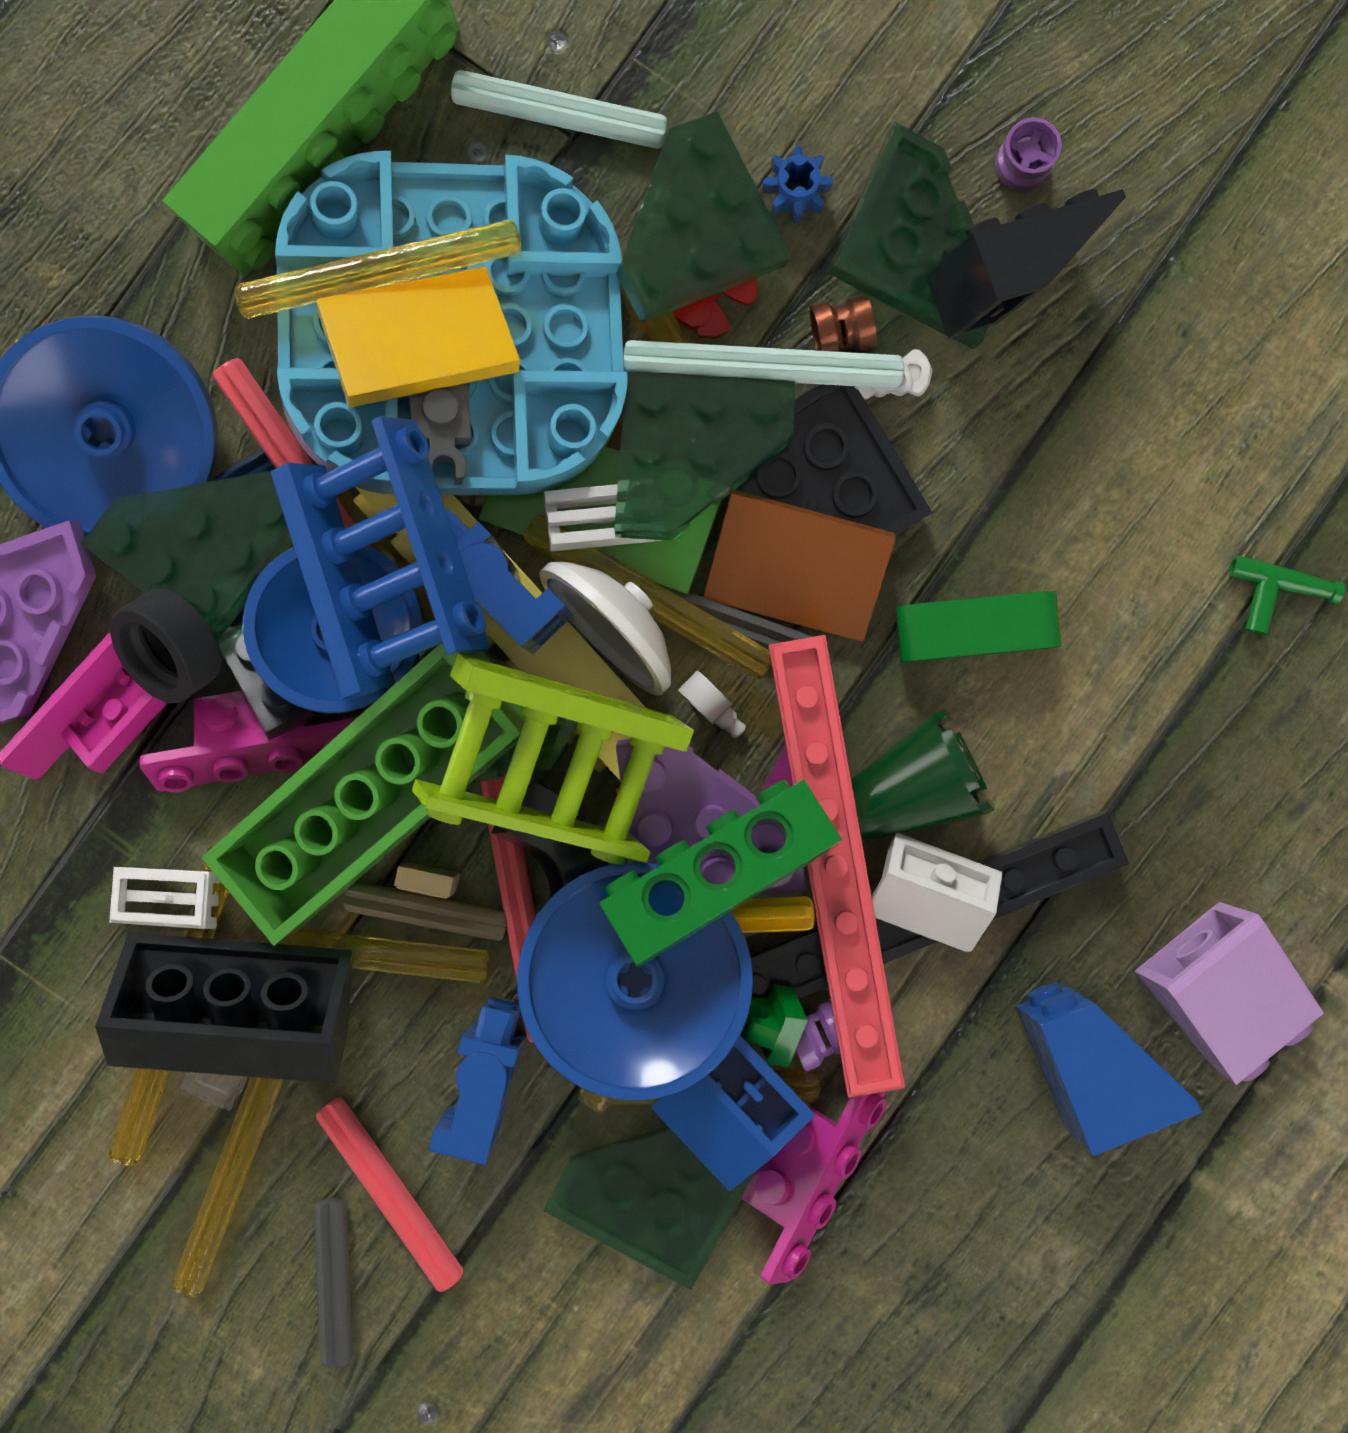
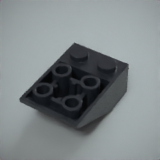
M1090 189L1071 197L1060 208L1050 210L1048 203H1042L1022 211L1015 217V221L1000 224L998 218H990L965 231L967 239L941 253L943 260L925 276L948 339L998 324L1047 287L1126 198L1124 190L1121 189L1099 196L1097 189Z

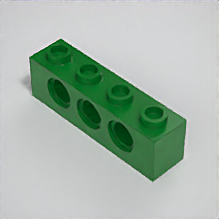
M786 779L777 782L756 796L760 806L741 817L736 809L722 815L706 827L710 834L707 838L692 847H689L686 840H682L655 857L659 867L640 878L635 870L604 888L609 897L599 902L637 968L838 846L842 838L804 779L791 787ZM763 824L775 826L783 836V847L775 853L759 851L752 843V830ZM713 854L727 857L734 868L733 877L728 882L719 885L706 881L700 872V864L706 857ZM660 885H673L681 891L684 903L677 913L663 916L657 914L651 908L649 897L652 891Z

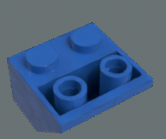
M740 1035L728 1055L707 1076L684 1090L658 1098L651 1105L655 1113L729 1192L772 1159L815 1116L811 1109Z

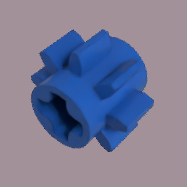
M796 146L793 156L785 161L776 155L772 157L771 169L778 177L763 179L762 192L767 194L775 193V200L771 210L773 215L783 210L792 214L794 223L799 224L802 213L809 209L819 215L822 213L824 201L817 193L830 192L833 185V178L828 176L821 177L820 169L824 160L822 155L812 159L802 155L801 147ZM788 180L793 184L804 180L808 183L805 190L803 187L798 186L791 191L787 188Z

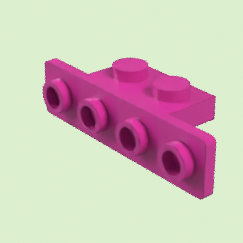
M109 632L1 750L0 764L4 768L33 780H38L71 746L89 769L103 774L167 703L152 697L136 684L122 666L113 648Z
M241 691L194 699V746L140 756V769L154 788L160 792H183L189 790L192 786L220 781L235 783L249 776L271 772L292 773L301 769L356 718L311 725L310 720L268 741Z
M887 1091L850 1097L838 1123L806 1104L815 1116L772 1159L751 1175L740 1198L784 1227L760 1275V1278L768 1284L785 1283L791 1279H796L807 1266L811 1256V1250L808 1249V1246L816 1230L824 1227L831 1218L836 1207V1200L833 1197L842 1179L848 1178L857 1167L861 1158V1149L858 1147L867 1129L873 1128L881 1119L887 1104L886 1099H884Z

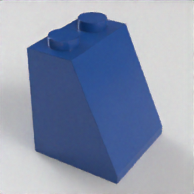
M1051 983L1038 987L1028 993L1029 1001L1016 1005L1065 1128L1092 1156L1202 1113L1197 1100L1095 1003L1069 986L1060 987L1059 983Z

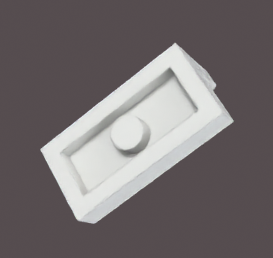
M896 833L888 847L882 879L872 895L875 918L965 952H970L996 915L1002 872Z

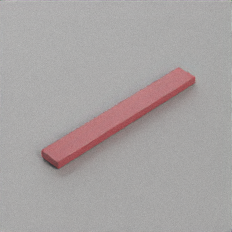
M826 635L770 644L768 649L792 785L803 779L806 781L842 838L837 847L809 863L807 870L848 1098L903 1089L905 1084Z

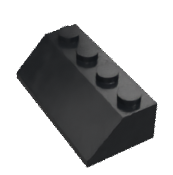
M128 933L95 1025L107 1066L337 1083L348 1034L353 950L285 944L273 946L272 943Z

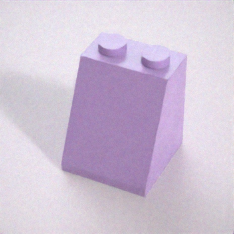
M1222 902L1214 905L1134 971L1214 1070L1235 1085L1241 1081H1250L1262 1074L1269 1066V1058L1285 1045L1291 1046L1306 1038L1313 1029L1312 1023L1324 1014L1261 917L1256 913Z

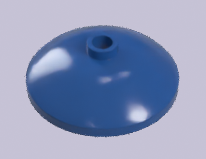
M369 546L355 551L354 557L363 585L400 569L385 555ZM294 547L283 552L268 564L257 577L249 592L243 615L244 643L251 663L258 675L281 698L306 710L328 714L347 713L371 706L387 691L377 695L342 699ZM414 590L378 605L372 611L382 642L422 625L420 606ZM417 654L391 665L390 669L395 684L410 671Z

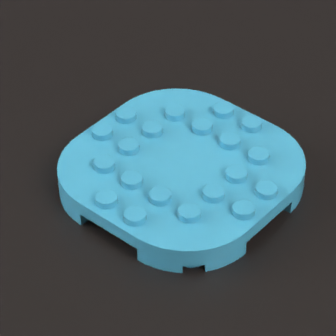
M372 151L343 158L323 168L322 177L310 185L302 194L297 191L290 201L278 229L275 250L277 264L278 385L288 424L305 452L318 465L326 466L327 472H330L379 447L371 420L379 416L410 420L408 396L352 408L348 407L319 318L317 299L486 266L519 355L520 368L517 373L468 383L471 441L470 445H455V448L463 454L466 461L465 477L462 484H455L452 466L445 462L435 464L432 469L440 495L532 494L558 487L588 468L602 453L614 432L625 402L628 372H624L619 277L622 267L621 249L613 224L598 200L592 203L580 190L572 185L573 177L564 171L542 161L516 155H505L504 165L391 162V151ZM387 471L355 486L370 492L395 495Z

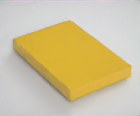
M486 266L317 299L319 318L349 408L519 372L520 358Z

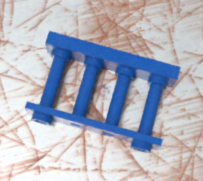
M379 416L371 420L379 447L330 472H327L326 466L299 463H286L270 471L342 699L377 695L388 691L395 684L390 669L392 664L443 643L447 655L478 653L490 649L485 634V617L481 608L474 600L428 458L429 445L424 434L418 428L416 420ZM387 471L398 504L345 529L336 500L337 495ZM406 528L417 562L363 585L354 557L355 551ZM421 586H425L435 620L382 642L372 613L373 608Z

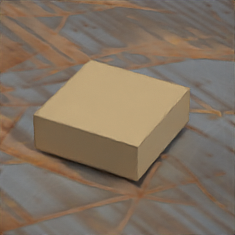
M405 862L397 868L394 886L401 890L447 899L457 892L461 873Z

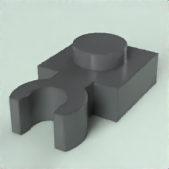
M468 383L408 395L410 420L417 421L418 428L428 442V458L431 468L439 462L448 463L454 470L455 484H462L466 472V461L463 454L455 448V445H470L471 441Z

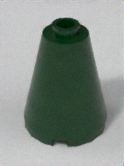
M945 708L929 716L851 779L862 842L895 835L896 833H905L978 817L995 810L992 800H986L981 803L978 793L987 789V786L961 733L954 734L951 728L946 730L943 724L953 720Z

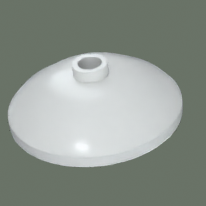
M550 562L540 571V580L545 590L549 588L573 613L574 616L569 620L570 624L608 663L635 685L650 694L660 696L670 687L671 665L665 639L653 617L648 612L653 607L651 600L637 585L628 582L623 586L602 571L569 562Z

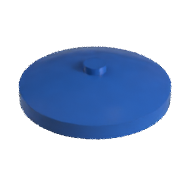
M100 315L76 316L52 322L31 331L18 340L0 359V485L12 501L33 520L45 528L68 520L81 522L87 543L102 545L125 544L146 539L162 532L179 520L197 502L211 478L218 450L217 419L212 400L202 378L188 359L169 341L146 327L128 320Z
M625 862L623 865L612 864L594 869L569 882L544 905L536 916L524 940L517 972L519 1006L523 1021L535 1046L546 1061L570 1082L597 1095L613 1099L649 1100L661 1098L684 1090L703 1079L722 1062L735 1045L743 1030L751 1004L753 976L750 953L746 939L732 912L717 919L639 968L634 964L599 902L609 897L604 888L616 879L635 870L640 878L659 867V864L644 862ZM669 884L656 887L649 897L651 908L657 914L663 916L677 913L684 903L681 891Z

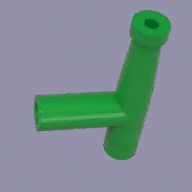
M1239 555L1233 557L1229 567V576L1257 583L1245 627L1246 631L1256 634H1268L1279 589L1326 598L1328 602L1335 604L1341 602L1345 593V583L1329 582L1293 569Z

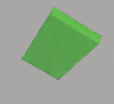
M606 446L597 459L582 473L558 487L546 490L657 481V497L662 511L660 517L665 531L663 541L564 551L688 594L724 497L725 488ZM544 491L523 495H487L479 520L550 545L543 499ZM645 501L557 509V511L645 503ZM648 518L559 527L560 533L647 525Z

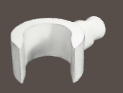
M698 670L678 689L711 724L715 723L720 729H725L732 738H738L745 731L746 725L737 718V713L730 707L732 705L731 702Z

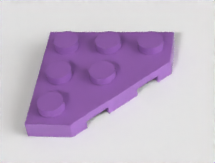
M68 520L0 544V725L31 714L97 576L81 522Z
M630 739L617 740L616 753L620 783L634 747L629 744ZM688 746L686 752L665 747L662 755L656 754L628 833L632 834L651 852L647 863L658 864L655 857L674 844L686 840L689 847H692L710 836L706 827L722 815L736 809L741 817L760 806V804L756 801V796L721 769L715 770L695 755L692 747ZM763 824L752 830L751 840L759 851L775 853L783 847V836L775 826ZM720 854L710 855L700 864L702 876L712 884H724L734 875L731 861ZM631 859V862H641ZM804 867L758 895L806 890Z

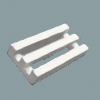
M657 481L544 491L543 499L550 551L663 541L665 531L660 517L662 511L657 497ZM645 501V503L557 511V509ZM648 518L647 525L560 533L559 527Z
M114 867L109 923L216 929L217 917H211V907L218 906L219 895L213 894V883H220V880L213 872ZM127 879L197 883L196 893L127 890ZM126 901L195 905V915L125 912Z

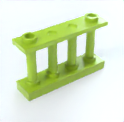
M457 654L450 676L466 690L465 698L470 702L442 785L415 779L412 791L427 809L426 814L436 820L449 824L459 825L463 818L588 848L591 849L590 853L593 856L612 864L623 865L625 858L647 863L651 852L632 834L628 833L656 754L662 755L665 747L686 752L694 730L673 715L467 655ZM502 701L523 706L521 713L526 718L498 800L465 792L493 709H500ZM559 716L578 722L576 729L581 732L556 805L551 814L521 805L549 724L556 725ZM612 732L630 736L629 744L634 747L606 827L576 820L603 740H610Z

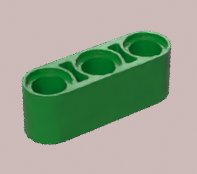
M1056 591L938 601L895 607L901 663L1062 647Z

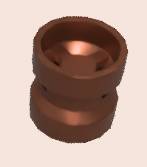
M866 294L848 297L845 304L832 306L827 302L810 306V323L816 351L842 352L854 349L858 353L876 349L877 334L870 300Z

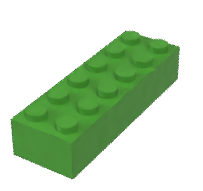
M334 0L164 197L162 202L195 236L243 277L246 278L253 269L259 270L264 267L275 253V243L283 214L297 191L302 194L310 185L322 177L323 168L351 156L361 143L367 144L371 142L382 129L385 121L384 116L397 101L403 102L414 93L421 79L420 74L434 58L436 60L443 58L450 51L457 37L456 32L459 30L451 1Z
M443 643L432 650L201 857L273 946L304 927L431 818L426 814L427 809L412 791L415 779L442 785L470 702L465 698L466 690L450 676L457 654L447 655ZM483 651L463 654L491 662ZM502 701L500 709H493L468 785L517 744L526 718L521 713L523 706Z

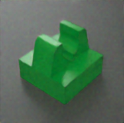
M773 984L768 998H751L745 1022L747 1026L743 1037L745 1041L762 1047L767 1064L789 1067L808 1021L793 987Z

